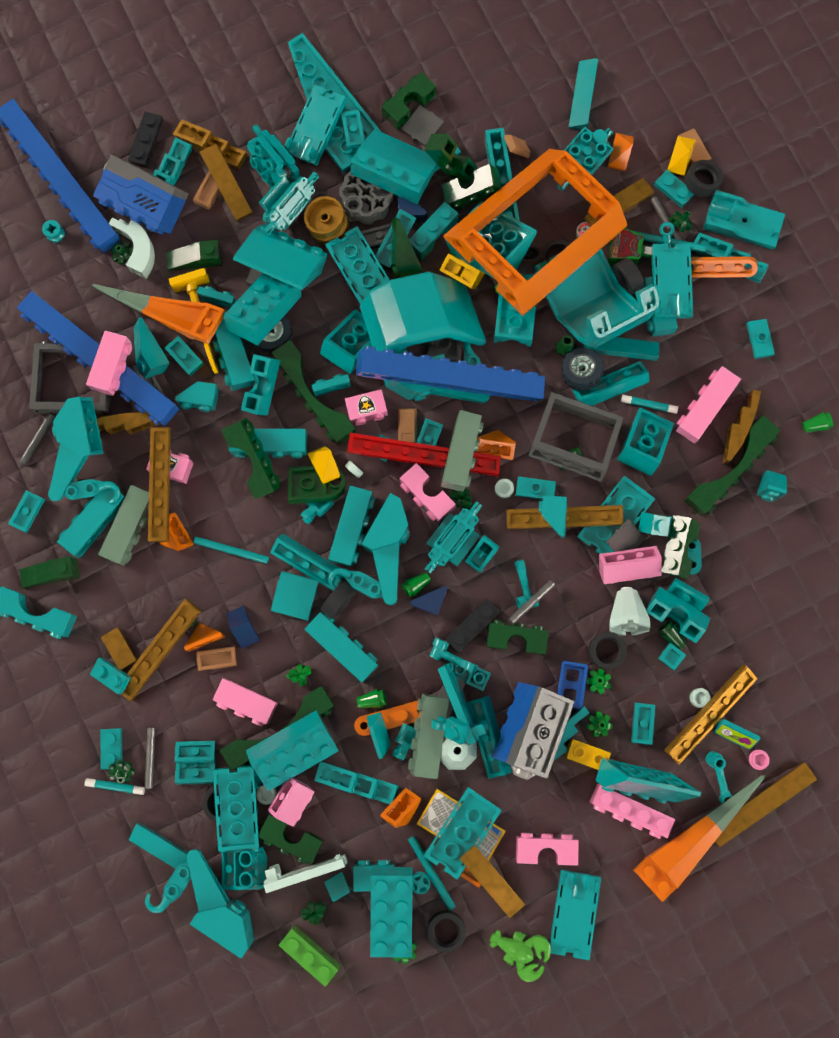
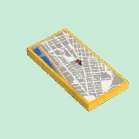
M436 789L417 825L436 836L458 801ZM450 818L445 828L448 826L452 818ZM489 821V823H488L487 826L485 827V829H484L485 831H486L487 827L489 826V824L491 823V821ZM494 823L478 847L488 861L505 833L504 829Z

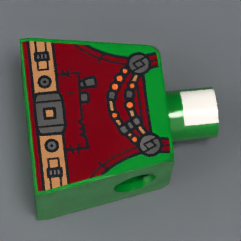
M626 228L623 229L611 240L608 256L609 265L613 266L621 260L629 258L637 266L640 257L651 258V247L642 245L644 235Z

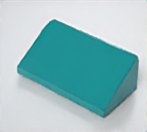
M379 712L367 716V722L379 759H382L390 748L391 742L382 713Z

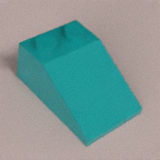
M356 309L350 313L324 339L320 351L322 356L349 374L357 368L358 352L364 347H372L362 313Z
M639 408L617 460L652 476L661 463L674 423L643 408Z

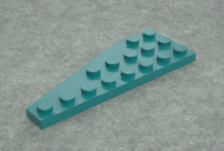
M303 33L288 42L307 100L314 85L327 89L329 94H332V92L341 94L348 99L342 112L359 110L365 140L374 129L380 131ZM340 115L325 150L344 173L351 168V161L358 148L347 149L342 115Z

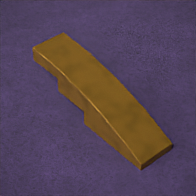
M182 119L173 133L176 138L194 146L193 148L198 151L216 144L227 165L237 170H240L248 156L246 151L231 146L229 141L216 137L211 131Z
M214 144L200 151L201 157L236 222L253 214L217 145Z
M642 178L613 197L620 202L623 214L636 208L643 200L651 197L654 190ZM590 214L584 218L590 227L598 221V219L595 220Z
M753 390L748 395L747 407H742L738 411L737 423H733L728 427L722 464H728L743 444L754 420L761 391Z
M141 412L117 414L97 419L99 431L105 429L111 435L125 429L132 435L156 425L148 418L150 415L145 412L143 414Z
M475 844L459 857L509 918L525 905Z

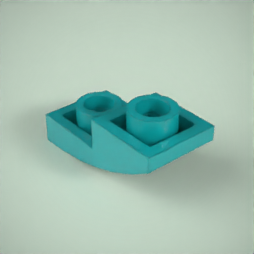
M451 662L458 680L484 691L491 675L490 672L477 667L475 673Z

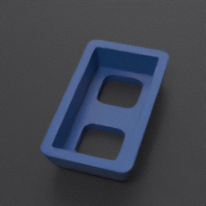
M563 661L557 694L563 696L564 689L566 688L576 690V698L572 708L581 709L583 707L588 666L586 664ZM568 669L579 671L577 682L566 679Z

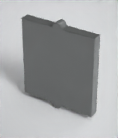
M420 105L401 131L412 137V140H416L426 147L431 134H436L444 121L435 116L434 112H430Z
M628 519L619 529H616L615 533L606 543L614 552L636 549L645 539Z

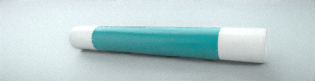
M622 395L621 402L675 414L678 411V406L627 395Z
M90 778L85 780V786L139 795H144L145 787Z

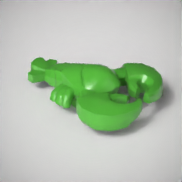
M500 930L492 933L490 946L494 948L498 945L504 950L506 955L503 960L511 966L516 961L517 973L522 980L533 982L539 979L544 971V966L541 965L537 971H533L534 968L538 967V963H532L527 966L525 964L533 960L532 947H534L536 955L540 960L542 958L541 952H544V962L548 961L551 954V946L546 937L535 935L523 942L526 934L516 931L513 939L502 937Z

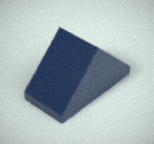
M398 196V212L401 209L416 218L414 223L427 221V212L419 204L412 203Z
M443 586L410 601L414 608L438 616L447 593V587Z
M244 605L226 613L230 629L242 649L260 641Z

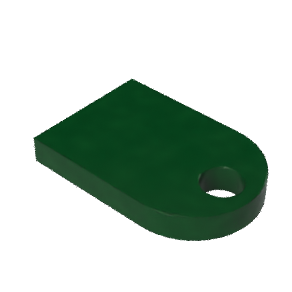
M314 466L289 467V504L336 500L344 493L346 488L343 472L338 469L340 477L334 480H339L341 483L334 486L331 484L334 480L323 484Z

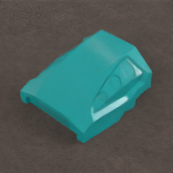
M263 847L220 851L222 852L221 886L223 890H259L264 888V881L267 879L265 874L267 870V855Z

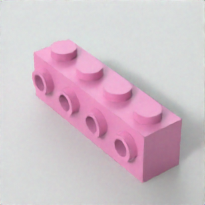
M723 366L718 371L714 370L708 378L711 382L708 386L703 385L698 392L700 395L697 401L693 399L687 409L690 411L687 416L683 414L676 423L679 425L676 431L694 444L700 439L741 380V378Z
M598 783L589 801L594 804V809L605 813L606 810L612 812V817L622 822L625 818L631 821L630 826L641 831L644 827L650 830V835L661 839V836L668 838L675 821L674 818L615 791H605Z

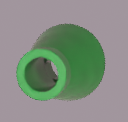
M822 412L802 422L805 433L824 431L833 427V420L829 412Z
M425 572L404 580L401 586L408 597H415L426 585L431 583V579Z
M376 689L357 697L358 707L382 708L384 705H387L385 691Z

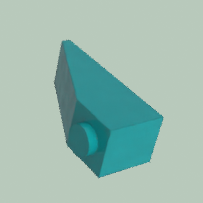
M140 317L133 328L135 359L138 370L143 374L144 378H149L164 373L170 362L145 321Z

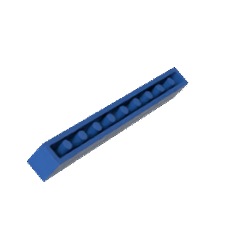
M11 99L1 106L0 124L3 128H9L10 131L7 133L14 142L18 140L20 144L17 146L24 155L28 153L30 156L28 161L34 169L36 167L40 169L38 174L44 182L49 181L50 185L48 187L53 194H59L61 197L58 199L65 209L68 207L71 210L69 215L75 223L77 221L81 223L79 228L85 236L90 235L92 238L90 243L96 250L100 248L104 254L114 247L116 243L121 242L118 235L16 101Z
M31 291L17 307L21 312L20 316L28 323L30 321L36 324L34 327L40 333H48L50 335L48 339L54 344L58 345L60 343L63 345L64 348L62 350L72 357L74 354L78 357L76 361L83 367L89 366L92 368L100 344ZM126 366L125 371L121 373L119 378L120 386L118 390L121 392L120 396L127 402L132 400L136 403L134 407L142 414L146 411L150 415L148 418L156 425L161 423L165 427L178 412L179 408Z
M370 346L360 350L357 356L356 376L533 402L544 399L545 376H539L537 372H527L526 374L521 373V370L518 369L506 371L503 367L499 366L487 368L485 364L468 365L466 361H457L455 363L450 362V359L447 358L435 360L432 359V356L428 355L416 357L413 356V353L403 352L402 354H397L394 350L389 349L377 351L375 347Z

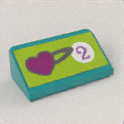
M721 719L714 730L715 734L746 749H751L761 738L759 735L725 719Z

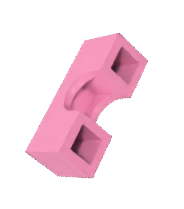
M416 463L400 477V482L402 483L400 487L407 494L410 492L414 496L413 501L419 507L423 506L427 510L426 514L432 521L436 519L439 523L456 508V504L444 491L435 497H429L424 494L423 487L430 481V477Z
M521 833V836H516V862L538 864L539 852L544 848H552L555 850L556 863L558 865H578L579 840L573 838L572 834H561V838L553 837V834L542 833L541 837H533V833Z

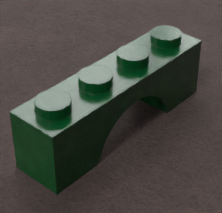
M248 417L223 428L221 431L228 446L243 450L252 461L253 472L247 484L254 499L276 491L280 487L279 477L274 473L271 461L266 456L263 444L257 438L254 432V425L249 421Z

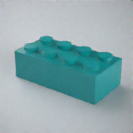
M262 273L224 314L227 331L259 345L301 298V290Z
M317 711L312 712L246 750L251 766L268 791L338 752L331 734Z
M372 867L370 957L412 958L413 867Z

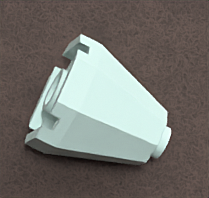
M632 587L621 588L620 591H617L609 622V631L620 636H626V632H631V635L649 632L650 618L638 591L633 590Z
M443 737L440 761L449 770H465L477 758V741L468 745L465 739V742L460 745ZM455 747L461 748V752H459V754H455V752H453Z

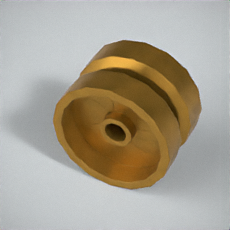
M329 196L318 197L306 207L304 221L312 237L318 243L325 245L337 237L340 240L345 237V233L349 230V220L339 201Z

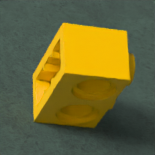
M449 253L440 268V271L472 289H477L485 274Z
M570 738L564 757L599 770L602 758L609 759L611 753Z

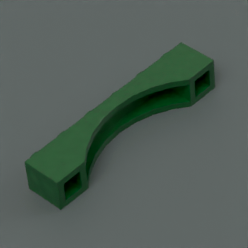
M291 340L272 352L274 359L281 360L279 369L282 368L285 372L283 374L284 378L289 384L291 382L296 388L293 390L299 398H304L306 401L304 405L310 413H315L317 416L315 420L321 428H326L328 431L326 436L331 443L336 442L339 446L349 439L350 433H356L355 427L344 413L325 407L310 393L303 377V358Z
M762 415L750 428L745 438L742 456L734 469L721 479L698 485L684 502L700 516L705 513L709 515L716 507L714 503L718 499L720 501L723 500L729 493L727 489L731 485L734 487L741 480L740 474L743 471L747 473L753 467L751 462L755 458L759 460L766 452L764 448L768 444L771 446L779 438L776 435L780 429Z
M323 686L304 696L296 716L284 728L314 711H317L319 716L322 715L323 718L333 712L332 708L335 705ZM268 737L257 740L236 739L222 748L220 752L231 771L238 767L249 766L246 750Z

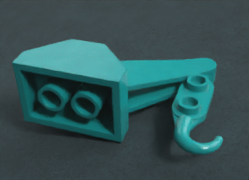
M464 342L463 361L468 362V365L481 364L479 357L471 349L470 343ZM444 354L432 357L435 360L445 358ZM384 380L386 388L407 400L415 399V402L426 399V396L430 394L479 404L485 403L490 395Z
M93 397L69 398L53 421L52 432L60 446L48 497L52 501L62 500L64 496L70 500L96 496L105 489H112L115 495L113 499L109 500V504L115 503L120 497V489L115 483L95 479L74 482L89 456L104 453Z
M392 493L389 494L362 542L363 548L374 556L379 582L362 572L336 568L328 577V583L334 590L337 588L333 583V579L335 576L341 575L345 577L354 589L373 599L381 597L387 605H394L397 602L399 547L402 543L406 544L410 537L401 498Z
M192 849L187 854V862L180 864L175 869L165 885L161 903L158 906H153L150 903L151 894L148 893L145 898L146 908L152 913L163 912L169 904L182 895L190 880H192L199 911L194 916L190 925L242 959L255 940L249 910L246 909V905L240 900H229L201 850Z

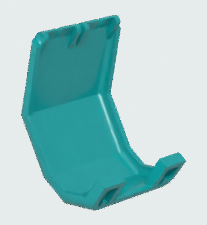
M602 249L546 296L556 319L580 343L593 348L646 322L651 318L659 305L656 285L653 284L635 292L636 301L618 283ZM555 255V256L549 258V262H550L552 259H554L557 255ZM546 260L534 266V275L547 265Z
M432 272L388 280L371 289L360 305L372 347H375L377 351L389 349L394 350L396 353L412 345L443 338H451L479 346L486 343L467 286L457 280Z

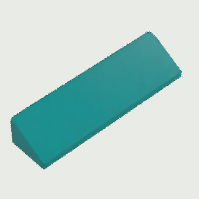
M596 58L579 61L568 127L570 129L582 130L588 126L598 59Z
M615 337L595 348L583 344V348L593 349L594 352L603 355L657 361L659 358V342Z
M639 361L603 376L601 382L595 388H591V390L576 391L572 389L577 401L593 406L650 381L649 372L642 362Z
M285 534L277 537L270 551L271 554L312 579L319 580L320 584L334 591L328 583V577L334 569L340 567ZM341 575L335 576L333 579L334 585L338 587L344 577Z
M490 696L468 701L467 704L475 723L486 719L489 729L485 730L486 734H483L478 740L488 779L511 773L510 764L491 757L495 744L499 742L501 734Z
M141 822L135 825L129 841L175 869L180 864L187 862L188 851Z

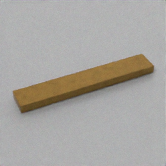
M170 427L150 428L148 542H169Z
M623 505L567 507L566 527L621 526L624 524ZM539 508L507 510V529L552 528L544 520L542 513H539Z
M188 598L184 599L127 673L131 679L122 695L129 701L136 697L202 610Z
M742 664L664 751L675 763L680 765L758 678L746 665Z
M805 762L801 763L745 802L716 839L715 843L717 846H723L816 781V777Z

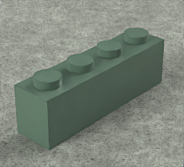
M459 410L440 487L462 492L466 487H469L472 477L469 476V471L474 468L476 458H473L474 451L477 452L480 440H477L478 433L481 434L484 424L481 422L482 415Z
M133 485L130 486L98 554L99 556L123 566L130 561L132 556L131 550L139 542V533L148 522L149 492Z
M422 694L421 699H418L417 710H419V717L415 719L414 723L416 737L412 739L411 743L413 757L409 759L408 769L411 770L410 773L415 777L438 778L444 731L433 729L431 724L433 719L438 721V716L447 717L449 699L444 696Z

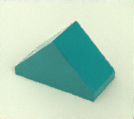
M483 535L465 562L481 573L497 553L499 546Z

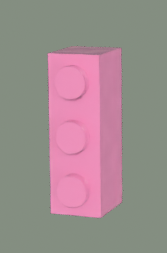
M104 331L86 383L91 390L114 396L115 391L119 389L120 375L125 371L127 355H130L132 351V342L126 336Z
M657 546L599 554V571L604 584L661 576L662 557Z
M222 678L213 698V701L217 702L216 706L227 710L229 707L235 710V715L242 718L248 716L252 718V723L259 726L270 723L278 705V702L225 678Z

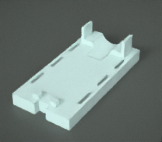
M338 854L335 858L283 875L279 864L269 866V870L265 871L267 877L264 881L265 892L268 893L344 868L348 863L346 854L341 856Z

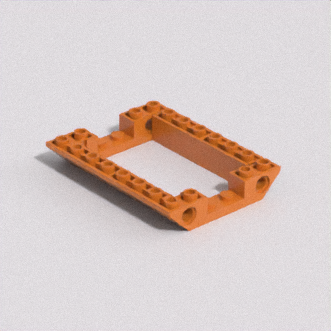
M548 149L444 234L443 237L469 263L475 259L498 282L496 290L524 316L625 229L627 222L620 202L567 151ZM550 173L561 187L566 182H569L589 201L591 206L588 213L595 220L598 219V221L527 281L478 232Z

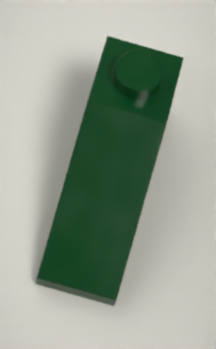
M395 217L392 219L391 262L394 266L391 268L396 278L416 275L423 270L400 219Z
M218 240L201 241L166 252L168 271L223 266L222 249Z
M70 556L19 569L23 589L80 578L77 559Z

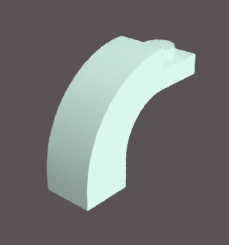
M112 218L109 222L112 229L133 241V253L126 266L130 272L147 279L155 260L154 247L150 238L138 223L131 220L128 224L122 219L118 221Z

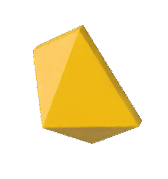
M677 137L667 169L672 174L685 176L696 142L695 139Z
M324 446L308 453L323 484L340 477L330 449Z

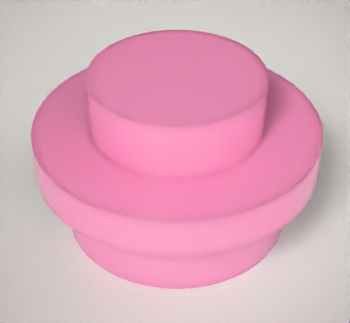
M754 750L749 755V763L754 769L763 770L769 765V756L763 750Z

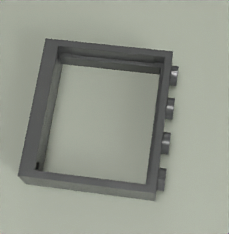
M49 341L34 343L29 409L35 414H58L65 402H40L44 353H66L62 350L64 346L61 344L56 345ZM100 392V402L94 403L96 415H110L111 395Z
M551 392L528 456L602 482L624 417ZM552 408L613 429L602 463L540 442Z

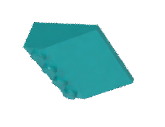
M374 129L354 155L351 161V175L418 204L438 165L426 152Z
M481 201L471 212H473L477 207H479L484 202ZM502 212L478 233L517 270L537 231ZM445 239L451 254L491 276L475 259L469 263Z
M261 224L251 232L233 258V260L302 290L322 274L327 253L323 252L319 247L307 245L303 240L293 239L285 232L273 230L267 236L263 232L267 225Z
M602 758L596 777V782L605 791L614 792V790H619L620 793L631 796L633 793L646 800L652 797L661 803H667V801L679 802L700 797L701 795L699 790L673 773Z

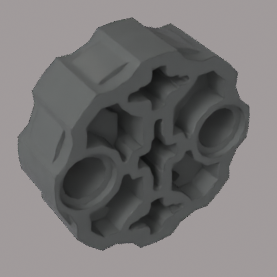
M350 171L344 177V182L339 188L340 203L346 216L351 220L361 222L363 225H370L377 220H383L389 214V209L393 204V193L367 181L362 183L361 181L363 180L351 175ZM353 206L358 207L357 209H354V210H353V209H350V208L353 207Z

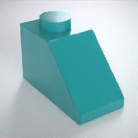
M543 496V501H539V513H542L544 520L561 538H565L567 497Z
M642 512L638 531L668 537L673 516Z

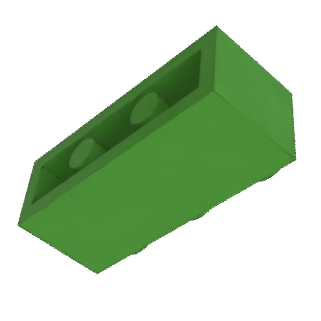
M296 925L291 928L278 945L324 986L330 982L340 968V964Z

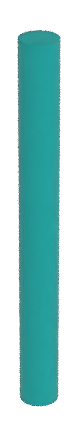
M637 232L644 235L643 241L664 244L662 236ZM671 238V246L673 247L675 244H690L691 250L706 253L707 245Z
M197 536L194 539V544L265 564H268L269 557Z
M410 837L408 841L448 910L454 909L456 907L430 861L423 856L425 853L416 837Z

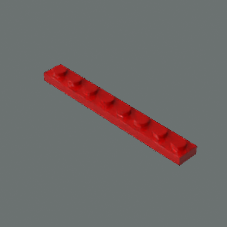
M350 433L347 453L441 468H445L449 448L356 433ZM478 452L473 453V458H476L474 468L470 469L469 472L492 476L499 475L501 456Z

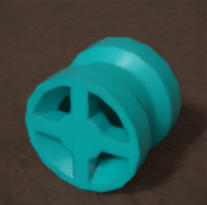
M48 220L42 226L43 234L50 242L58 243L63 240L65 232L57 221Z
M422 871L414 873L412 880L413 892L417 894L426 893L430 888V877Z

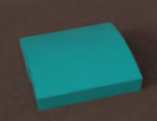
M282 571L271 611L308 621L313 601L316 597L319 580Z
M216 741L176 742L174 760L176 763V785L214 784L213 769H216Z

